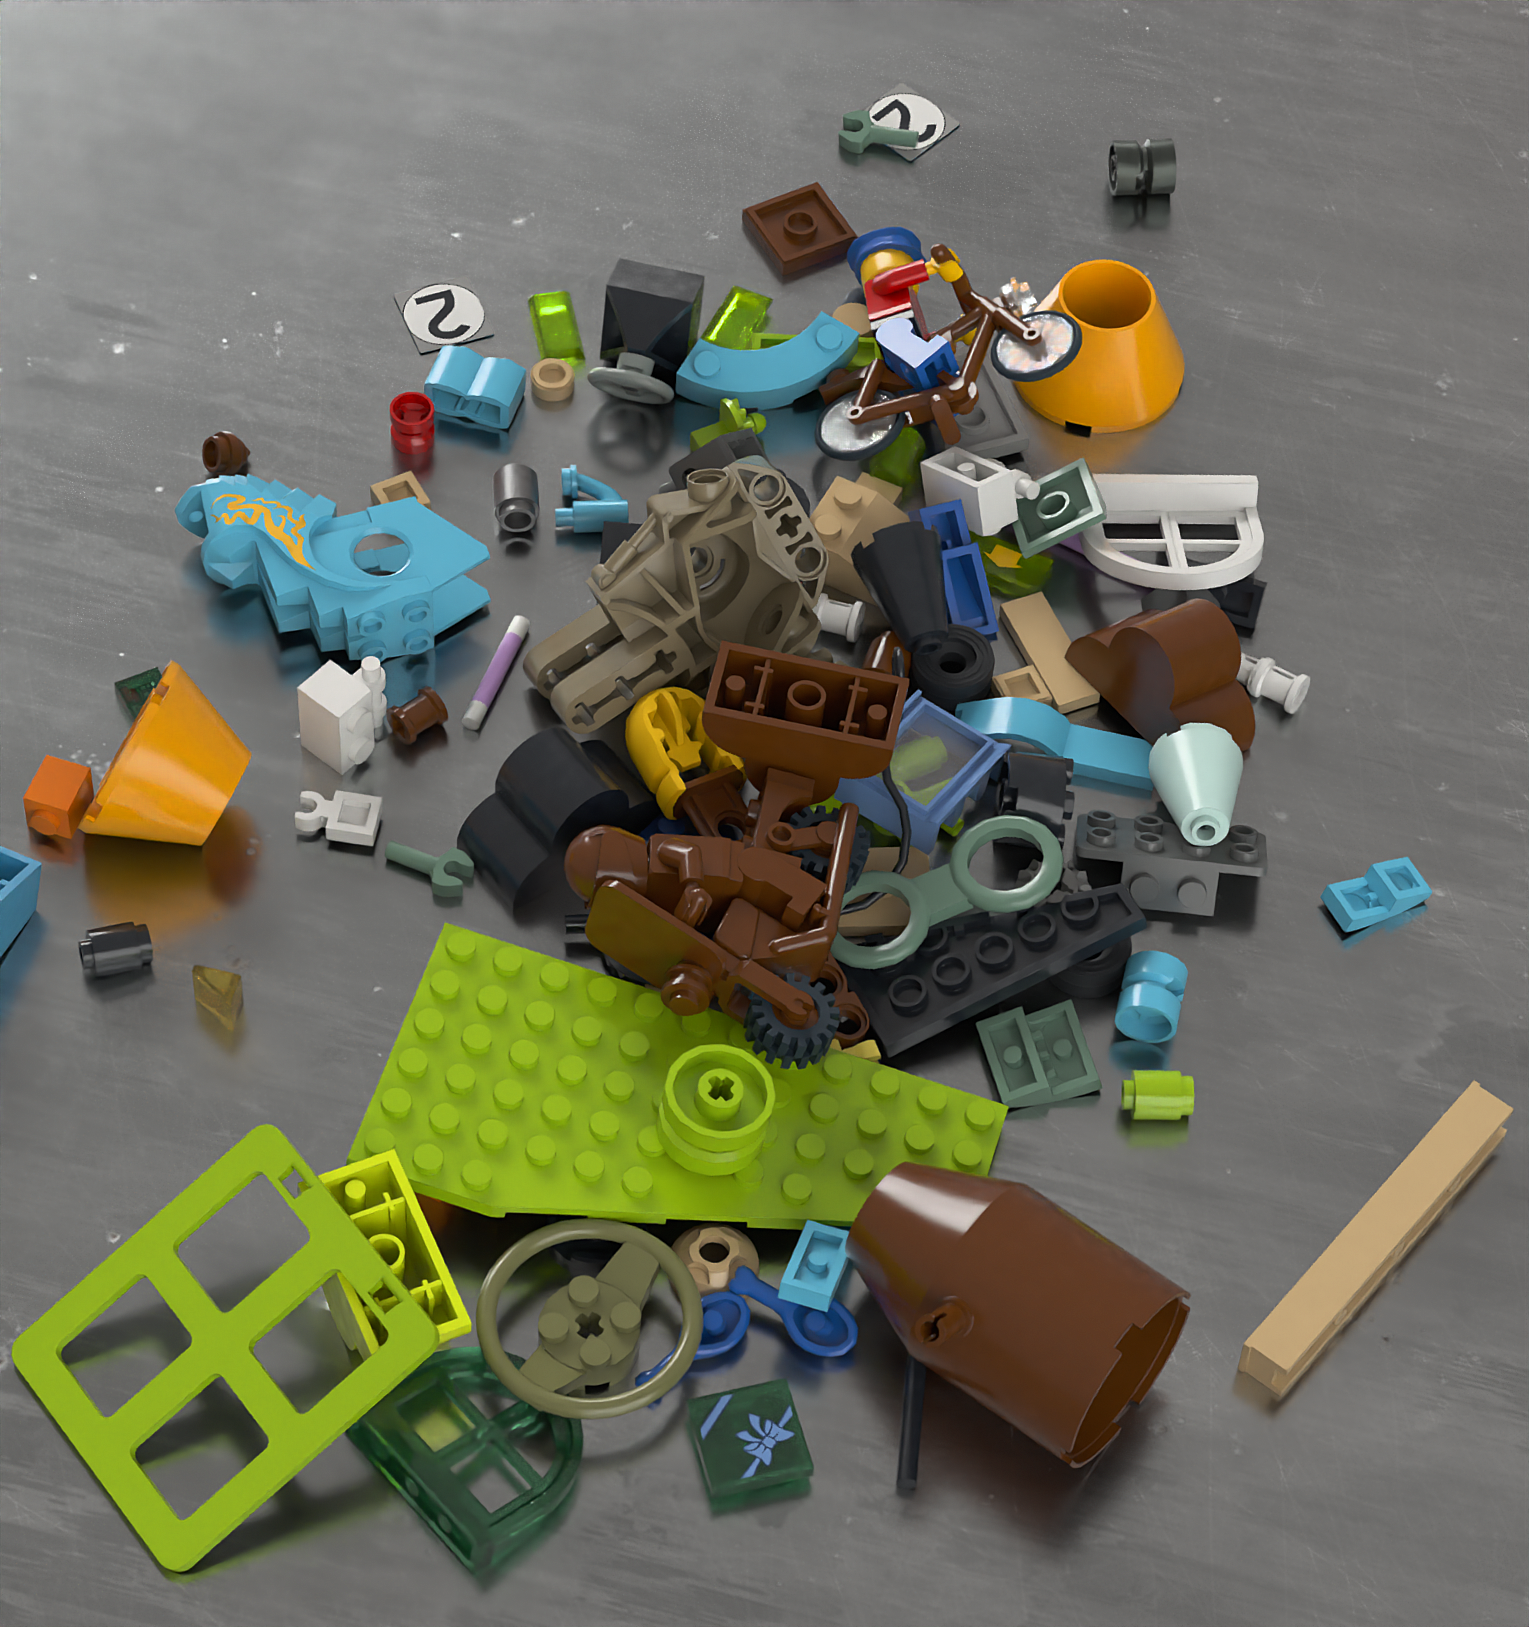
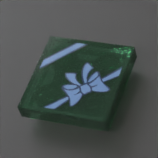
M786 1378L686 1400L685 1409L712 1499L813 1476L814 1465Z

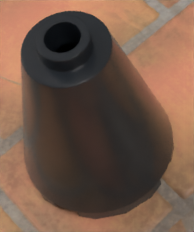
M911 521L880 529L872 533L874 542L863 548L861 541L855 545L850 554L853 567L904 649L908 652H915L918 656L936 653L942 648V643L949 636L942 540L937 526L932 524L931 530H927L924 528L923 522Z

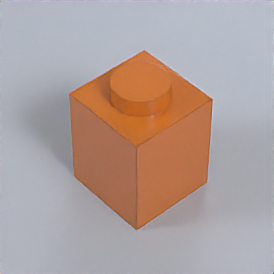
M46 755L23 797L27 826L45 835L55 834L72 839L89 803L94 798L91 768Z

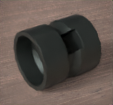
M1171 138L1147 139L1143 146H1140L1137 140L1111 141L1108 156V173L1112 195H1138L1141 188H1145L1148 194L1173 193L1177 173L1176 152L1173 140Z

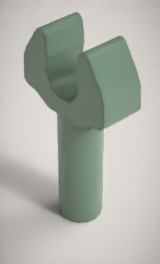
M864 110L843 114V128L852 131L840 130L838 132L839 145L849 152L862 154L864 149L872 142L917 148L919 138L918 131L876 126L871 121L870 112Z
M391 840L385 850V858L428 874L432 880V893L442 897L463 895L462 880L447 875L448 873L457 872L470 878L474 876V863L464 851L452 847L440 857H434Z

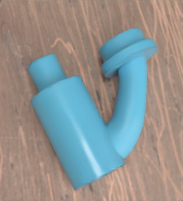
M570 465V468L561 469L562 496L571 495L572 499H577L578 491L597 500L573 501V508L555 509L556 527L573 526L574 533L603 532L604 521L629 523L627 499H622L619 493L610 486L577 473L576 465Z

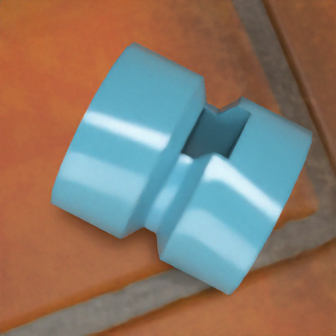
M1141 951L1127 959L1121 987L1123 991L1119 996L1114 1020L1117 1028L1124 1035L1137 1041L1160 1043L1170 1040L1176 1034L1181 1010L1180 1002L1183 1000L1188 976L1185 964L1178 958L1159 951Z

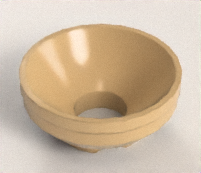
M704 1223L684 1231L671 1247L692 1274L701 1298L715 1292L729 1291L728 1283L735 1277V1271L739 1266H747L759 1277V1259L754 1244L744 1233L732 1226L720 1223ZM716 1242L724 1245L728 1249L729 1255L721 1262L711 1263L704 1260L700 1256L699 1251L705 1244ZM668 1276V1280H669V1282H670V1285H671L672 1289L675 1291V1293H676L677 1296L679 1297L678 1292H677V1290H676V1288H675L673 1282L671 1281V1279H670L669 1276ZM739 1295V1296L743 1297L744 1299H746V1298L748 1297V1296H746V1295Z

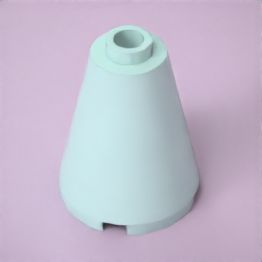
M1188 723L1180 726L1181 731L1173 733L1168 737L1167 733L1158 738L1150 751L1149 775L1184 838L1196 846H1211L1223 840L1228 833L1243 771V757L1240 748L1225 729L1210 723Z

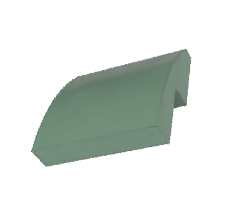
M1071 999L1026 1016L1021 1006L976 1022L1002 1103L1009 1106L1008 1108L1034 1106L1065 1100L1103 1088Z

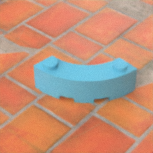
M821 311L817 318L799 335L782 344L765 349L733 350L711 344L699 338L676 373V393L691 401L719 409L720 400L725 398L729 400L737 398L740 408H758V411L793 403L794 399L806 395L816 388L819 390L818 387L826 384V378L833 370L844 369L857 353L860 333Z

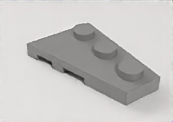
M970 345L956 349L957 352L954 356L960 369L959 373ZM986 353L975 382L979 392V399L971 413L967 415L958 414L954 417L961 433V439L954 445H948L944 442V451L956 446L983 459L1028 450L1030 438Z

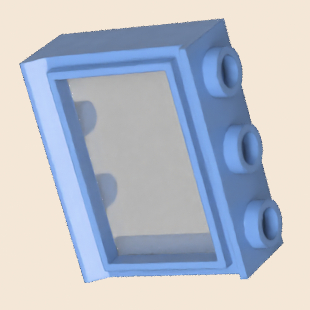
M918 689L904 704L903 719L899 725L890 769L892 780L908 806L912 830L910 845L929 855L934 849L940 825L944 823L952 828L961 816L966 797L968 796L974 801H978L986 789L989 777L997 781L1003 755L1005 752H1010L1012 745L994 741L921 697L922 691ZM882 772L863 779L840 778L834 796L835 799L843 804L848 802L856 804L861 815L900 839L902 838L899 809L883 783Z

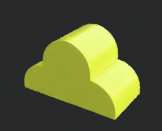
M395 1149L318 1175L327 1189L435 1323L440 1334L439 1344L470 1333L472 1322ZM304 1181L297 1183L298 1196L309 1189ZM338 1272L322 1284V1288L332 1317L345 1344L350 1350L358 1349L363 1360L366 1361L386 1343L388 1331L341 1272ZM385 1283L372 1295L385 1313L395 1305L400 1304Z

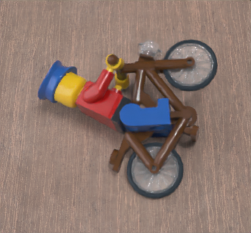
M885 227L863 234L854 240L848 249L847 261L851 270L855 273L857 281L863 286L871 330L884 361L879 358L873 359L869 365L851 373L843 368L829 373L826 378V384L818 387L825 404H831L822 412L815 425L814 437L816 445L822 453L840 461L862 460L885 450L895 441L902 429L929 421L939 428L946 444L954 445L961 439V433L954 417L958 414L967 415L971 413L979 399V392L975 382L995 330L998 335L991 346L990 354L993 367L1007 379L1017 382H1032L1057 374L1074 360L1082 346L1083 336L1079 324L1074 318L1062 312L1050 310L1031 312L1030 308L1037 305L1027 281L1019 284L1015 276L1008 279L1009 284L1000 287L999 297L991 300L986 296H981L972 289L967 274L959 264L960 259L953 250L947 248L942 243H936L931 247V261L927 262L921 253V241L908 229L903 227ZM938 273L945 282H951L963 314L943 328L928 333L924 315L917 299V293L920 283L929 281L930 275ZM962 341L967 346L970 345L959 373L960 369L954 355L957 352L956 342ZM898 392L900 397L897 398L892 393Z

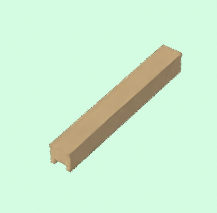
M1474 1080L1245 1341L1238 1370L1243 1373L1247 1372L1281 1396L1504 1138L1507 1130L1502 1125L1512 1115L1514 1109L1480 1087V1084Z

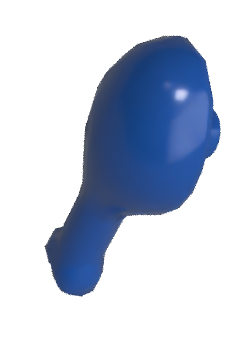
M745 1265L737 1267L735 1277L728 1283L729 1291L737 1295L749 1296L776 1312L782 1319L791 1338L805 1351L819 1356L834 1357L846 1354L856 1345L858 1326L854 1316L845 1305L834 1297L827 1312L778 1298L779 1290L760 1280L752 1269Z
M731 1291L715 1292L701 1298L703 1330L693 1361L724 1354L732 1349L744 1336L749 1326L751 1311L743 1297ZM678 1342L672 1352L654 1368L643 1371L635 1377L636 1387L650 1380L667 1364Z

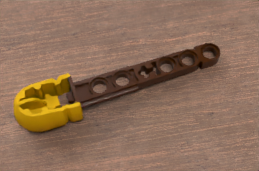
M678 687L656 689L641 697L626 719V746L632 761L649 790L656 794L657 803L665 817L669 820H677L689 816L700 836L722 837L718 832V827L724 824L735 825L742 831L743 835L750 836L751 828L743 826L747 805L739 793L747 780L744 769L745 763L741 757L728 753L718 747L706 735L702 725L704 699L687 689ZM701 757L709 767L710 774L684 783L679 776V772L700 766ZM829 952L819 977L829 980L834 985L835 992L832 995L836 1001L833 1007H839V1017L852 1019L859 1029L853 1035H844L836 1030L833 1039L838 1040L841 1049L844 1050L863 1042L869 1028V1017L854 991L847 992V978L832 953Z

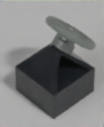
M619 258L606 285L599 360L618 364L617 368L599 367L590 370L587 375L588 382L598 390L632 401L651 404L670 402L674 397L673 389L666 383L650 376L652 371L676 376V373L697 343L705 276Z

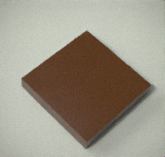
M818 182L742 209L743 222L782 276L848 252L853 241L859 238Z

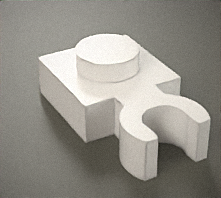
M336 790L333 801H329L313 791L301 792V808L314 811L311 813H295V827L297 829L314 831L325 827L326 839L367 846L374 845L383 810L382 797Z

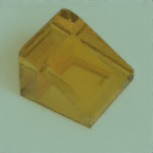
M194 965L192 976L195 999L223 1025L233 1030L244 1004L241 976L201 965Z

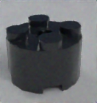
M1016 751L1015 753L1005 752L997 778V784L1001 786L998 807H994L993 817L1002 815L1024 816L1045 825L1059 840L1061 850H1063L1065 824H1062V819L1071 820L1075 801L1074 792L1066 791V785L1069 786L1072 781L1074 760L1064 758L1063 756ZM1002 837L994 839V841L1004 843L1007 846L1038 849L1033 843L1022 838Z

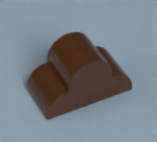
M1195 598L1165 611L1146 609L1074 640L1068 647L1064 658L1152 747L1162 735L1167 733L1168 737L1173 733L1181 731L1180 726L1188 723H1210L1225 729L1232 736V740L1237 744L1241 752L1251 747L1256 729L1254 710L1246 691L1236 680L1241 665L1240 642L1230 619L1214 603L1205 599Z
M721 641L703 708L702 725L706 735L714 744L728 753L745 758L744 769L746 777L756 790L760 792L768 768L791 772L815 780L813 796L809 804L814 805L829 799L836 792L840 778H869L881 773L888 767L892 760L910 679Z

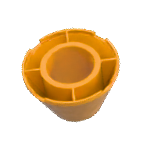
M1092 260L1081 263L1069 270L1033 312L1043 310L1058 311L1074 318L1079 324L1083 336L1082 346L1078 355L1066 368L1051 377L1032 382H1017L1013 380L1016 389L1022 398L1045 418L1062 426L1066 425V421L1091 426V432L1127 431L1155 420L1168 410L1176 400L1184 377L1185 363L1180 344L1151 282L1138 269L1114 260ZM1043 319L1027 323L1031 327L1040 329L1043 338L1040 343L1047 348L1050 358L1046 363L1036 365L1031 357L1012 344L1009 363L1010 370L1019 373L1038 372L1058 363L1066 356L1072 346V330L1063 322L1053 319Z
M172 660L168 663L157 687L152 689L100 782L92 803H89L79 823L78 829L83 832L201 846L224 811L251 759L252 753L180 664Z

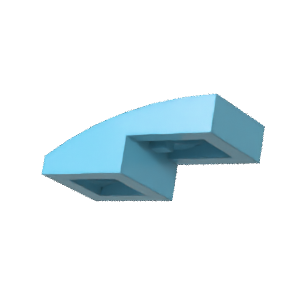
M1403 857L1371 864L1364 877L1329 884L1320 898L1346 933L1400 914L1428 899L1433 891L1410 859Z

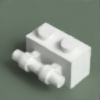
M956 446L920 462L926 507L961 499L968 530L980 536L994 535L1002 527L1018 520L1016 498L1021 499L1025 497L1032 500L1040 492L1039 484L1032 481L1027 473L1017 469H1006L1005 465L1000 461L992 458L983 459Z
M373 656L364 658L361 668L353 675H350L333 661L329 660L297 687L301 745L341 775L355 764L363 763L370 756L374 748V728L382 725L383 717L386 714L387 700L386 696L382 693L386 686V674L383 668L380 667V660Z

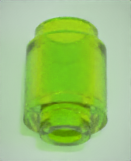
M911 427L902 429L891 445L872 457L869 464V476L877 477L899 487L907 486L926 450L925 441L920 434ZM889 433L884 434L883 437H882V439H881V441H882Z

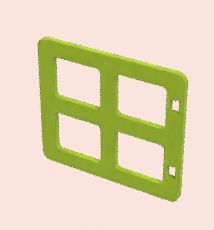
M263 1124L250 1131L19 1335L13 1343L11 1357L18 1370L160 1564L174 1572H183L196 1564L431 1356L438 1347L440 1334L435 1323L285 1134L273 1125ZM294 1169L309 1187L308 1190L304 1191L297 1198L292 1195L282 1182ZM259 1175H265L309 1230L310 1238L299 1251L231 1311L222 1313L180 1258L178 1248L184 1240ZM341 1272L386 1328L388 1339L384 1345L308 1412L300 1414L255 1356L254 1346L333 1274ZM148 1278L192 1337V1343L187 1350L110 1417H105L63 1361L61 1352L72 1339L139 1280ZM383 1283L386 1284L400 1302V1304L395 1305L387 1313L372 1296L383 1286ZM223 1377L266 1433L269 1443L262 1453L187 1519L181 1520L136 1460L135 1453L143 1442L213 1380Z

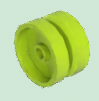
M724 1044L700 1045L683 1053L669 1068L656 1120L659 1142L669 1157L688 1171L707 1176L729 1175L749 1166L762 1151L776 1098L771 1075L761 1061L743 1049Z

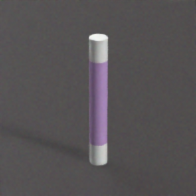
M520 615L513 618L461 720L466 728L470 730H477L531 625L527 618Z

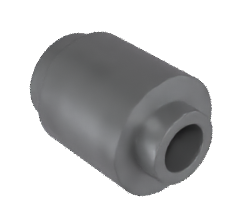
M518 463L508 464L497 470L493 475L494 513L505 530L523 532L534 526L540 513L538 478L536 472L528 466Z

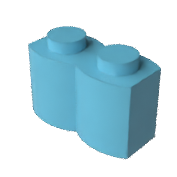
M442 346L424 384V394L431 399L434 404V410L439 413L456 417L467 416L479 424L505 429L509 427L526 390V369L510 359L484 358L467 347Z

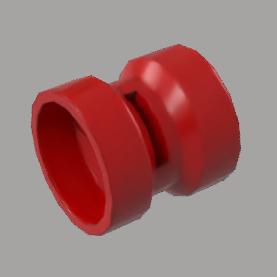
M419 392L399 394L390 404L391 442L394 448L405 454L426 452L435 441L433 424L434 404L429 397Z

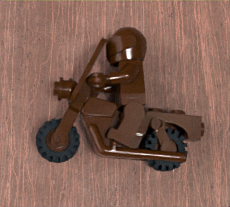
M768 768L757 800L751 798L749 801L743 826L751 828L750 836L743 835L741 842L731 841L729 838L654 834L650 836L646 847L645 840L642 837L619 827L608 825L589 828L573 839L566 851L564 872L571 889L584 900V908L590 910L585 925V934L594 947L659 988L663 1004L677 1015L692 1016L705 1011L714 1000V997L717 996L722 1011L742 1024L743 1028L747 1029L744 1035L746 1041H755L752 1050L756 1055H759L762 1051L767 1052L764 1061L771 1065L774 1059L778 1058L782 1060L780 1068L789 1069L792 1061H795L797 1069H804L808 1061L815 1065L820 1061L822 1055L825 1057L840 1022L838 1021L840 1011L839 1007H833L836 999L832 993L823 996L824 985L818 982L813 988L808 984L818 979L837 935L844 894L851 890L852 885L856 886L870 852L868 851L870 846L869 838H863L866 830L862 825L856 827L859 808L856 804L844 803L840 806V809L834 807L831 814L826 813V806L817 805L813 814L809 804L813 796L815 780L791 772ZM699 932H713L714 935L712 940H710L709 938H707ZM742 985L754 992L752 1000L740 992Z

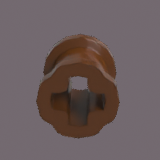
M427 685L418 690L417 697L401 707L394 705L386 710V718L392 731L406 745L415 742L416 735L433 724L442 725L448 721L449 717L440 696Z

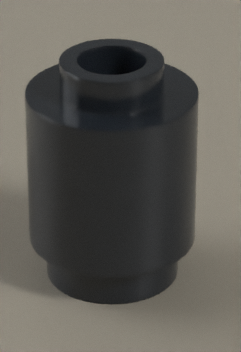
M133 921L88 929L85 932L86 940L78 941L83 970L91 969L95 978L142 969V964L153 962L152 943L146 924L135 925Z

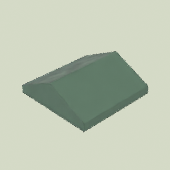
M1083 457L1035 481L1040 486L1039 495L1035 499L1016 498L1018 520L1012 522V526L1021 553L1027 559L1107 519L1106 504L1085 458Z

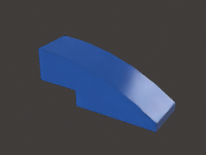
M961 499L907 512L910 522L921 521L927 530H931L933 524L937 526L941 536L948 624L967 626L982 635L998 632L999 628L978 542L971 543Z

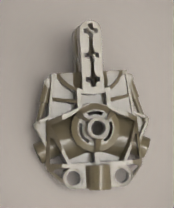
M750 455L733 461L722 470L701 469L694 471L686 477L687 489L649 497L646 504L648 519L629 541L624 540L604 564L596 565L591 571V577L585 581L597 600L598 605L533 647L526 654L523 660V670L526 677L545 698L551 699L550 702L553 710L572 732L588 734L595 731L637 703L641 697L656 689L678 687L687 689L701 698L707 697L721 641L805 657L812 650L822 627L820 620L812 609L818 603L825 582L829 556L786 478L767 459L759 455ZM767 475L764 481L754 487L760 477ZM696 547L694 554L691 556L690 548ZM808 547L806 554L802 558L795 560L798 552ZM721 559H724L723 569L719 576L710 585L700 589L701 585L709 582L717 574ZM798 579L806 581V589H804ZM590 643L591 646L586 649V646ZM552 669V672L547 675V672Z

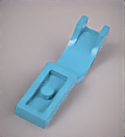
M1001 697L957 704L955 717L991 739L1022 741L1043 750L1047 755L1073 759V774L1153 790L1154 785L1150 779L1148 769L1150 751L1153 747L1147 740L1071 724L1064 715L1049 705L1028 698Z
M807 1220L781 1280L778 1298L827 1312L849 1260L845 1253V1244L851 1226H828Z

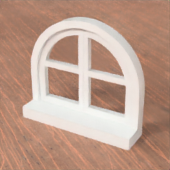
M1092 474L1106 504L1107 519L1079 532V538L1086 558L1103 572L1120 580L1145 587L1167 590H1199L1236 582L1251 574L1259 566L1263 554L1264 534L1256 508L1259 485L1256 475ZM1102 523L1159 524L1163 539H1106ZM1178 524L1235 525L1239 540L1181 539ZM1118 551H1166L1169 567L1144 563L1123 555ZM1185 552H1235L1219 562L1195 567H1188Z

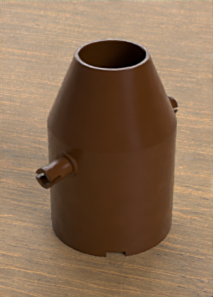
M905 1161L897 1165L875 1187L857 1214L845 1244L846 1255L913 1358L1073 1468L1081 1467L1092 1460L1118 1434L1121 1427L1114 1423V1421L1131 1400L1138 1405L1142 1403L1174 1351L1191 1309L1182 1302L1183 1297L1186 1299L1191 1297L1188 1291L1028 1184L911 1161Z

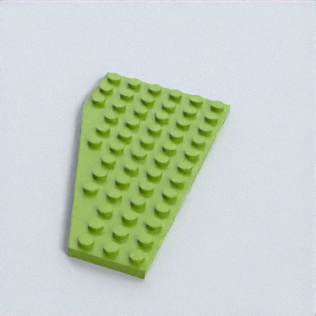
M445 922L348 1154L346 1165L395 1149L414 1192L490 1217H505L506 1212L587 1215V1218L653 1224H665L666 1219L747 1222V1227L803 1230L807 1220L828 1226H852L857 1214L875 1187L892 1169L905 1161L987 1176L1009 1106L829 1048L825 1057L822 1055L820 1061L815 1065L808 1061L806 1068L797 1069L795 1061H792L789 1069L780 1068L781 1059L775 1058L771 1065L764 1061L767 1052L762 1051L759 1055H756L752 1050L755 1041L747 1042L744 1036L747 1029L743 1028L742 1024L725 1013L707 1008L699 1014L680 1016L673 1013L663 1004L661 992ZM724 1044L743 1049L761 1061L773 1079L776 1098L762 1151L752 1163L733 1174L707 1176L688 1171L669 1157L659 1142L656 1120L669 1068L683 1053L700 1045Z

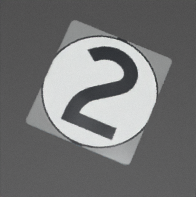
M904 83L894 87L864 110L870 112L871 121L876 126L919 132L917 148L885 144L908 161L918 157L960 125L957 120Z
M467 276L394 295L420 353L441 349L442 346H452L494 334L492 326Z

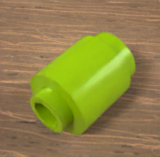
M1132 1070L1131 1080H1122V1109L1130 1110L1132 1120H1180L1181 1115H1192L1194 1110L1193 1076H1181L1180 1071Z

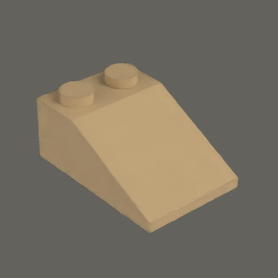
M837 476L809 518L829 556L824 584L877 606L854 569L850 554L855 545L860 541L863 548L874 542L872 533L898 523L910 522L909 516L880 493ZM808 547L801 549L795 560L802 558L806 554Z

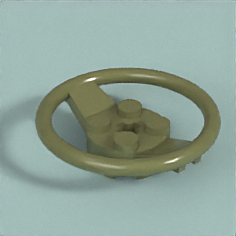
M584 1218L561 1221L544 1226L529 1233L510 1246L497 1259L483 1282L477 1301L475 1321L479 1345L486 1362L499 1381L513 1395L532 1405V1407L540 1412L543 1410L558 1416L575 1419H604L637 1411L661 1398L677 1384L690 1367L697 1353L703 1330V1308L699 1290L692 1274L680 1257L664 1242L648 1232L629 1224L606 1219ZM576 1239H602L623 1244L595 1279L586 1275L577 1276L568 1286L562 1287L547 1299L539 1314L538 1348L518 1370L503 1350L496 1323L499 1297L513 1272L532 1255L561 1242ZM662 1268L678 1292L683 1314L681 1336L667 1364L647 1382L618 1395L604 1398L565 1396L575 1389L585 1390V1385H600L609 1382V1386L615 1385L632 1371L639 1357L641 1311ZM591 1332L597 1334L598 1337L590 1334L588 1338H583L580 1335Z

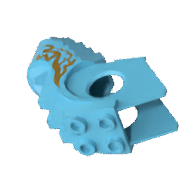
M235 474V476L219 475L217 479L206 480V483L190 486L175 507L178 522L191 533L205 539L202 543L200 557L205 571L211 579L232 589L245 584L260 585L278 632L311 628L321 652L345 649L349 660L361 659V662L369 656L376 657L382 662L386 657L420 654L434 648L435 635L491 602L487 589L463 575L490 559L486 545L418 503L416 496L368 507L365 511L337 517L336 503L320 494L312 498L301 489L291 490L277 480H273L269 484L250 474H247V477ZM385 533L394 535L404 542L403 544L378 550L369 549L354 553L357 544L362 539L373 534ZM377 571L395 572L394 574L388 576H375L370 574L372 572Z

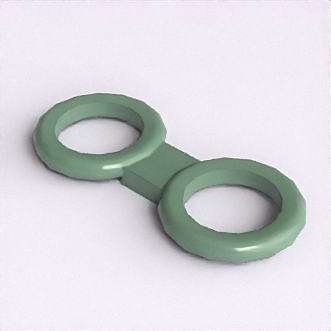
M1002 815L985 819L965 831L952 849L950 863L915 878L908 879L900 874L888 871L871 870L862 872L856 886L852 885L851 890L844 894L841 911L848 902L859 895L872 892L890 893L902 899L910 908L909 924L899 937L888 944L876 947L857 946L845 940L837 931L830 952L836 960L851 967L878 969L897 964L913 954L926 938L929 926L973 908V905L985 911L1003 913L1030 908L1046 898L1060 880L1064 857L1059 840L1045 825L1028 817ZM1017 837L1033 843L1043 854L1042 868L1036 877L1023 887L1009 891L991 890L978 884L969 872L971 858L977 850L994 839Z

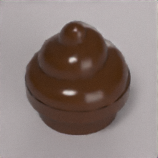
M228 431L217 432L214 436L206 438L202 447V459L205 468L209 472H215L218 476L236 474L251 454L243 441Z

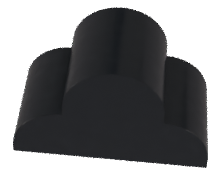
M560 727L549 728L528 738L509 755L498 772L495 781V793L483 800L464 821L457 837V849L464 851L474 863V869L512 911H515L566 880L564 872L566 851L572 840L581 832L595 826L608 825L619 827L638 835L662 813V810L657 803L656 796L604 741L594 739L579 743L568 730Z

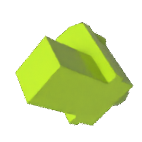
M737 398L732 400L722 399L720 400L719 422L690 432V448L694 452L720 435L752 428L755 435L765 429L767 424L766 418L760 413H750L746 417L745 408L740 409Z

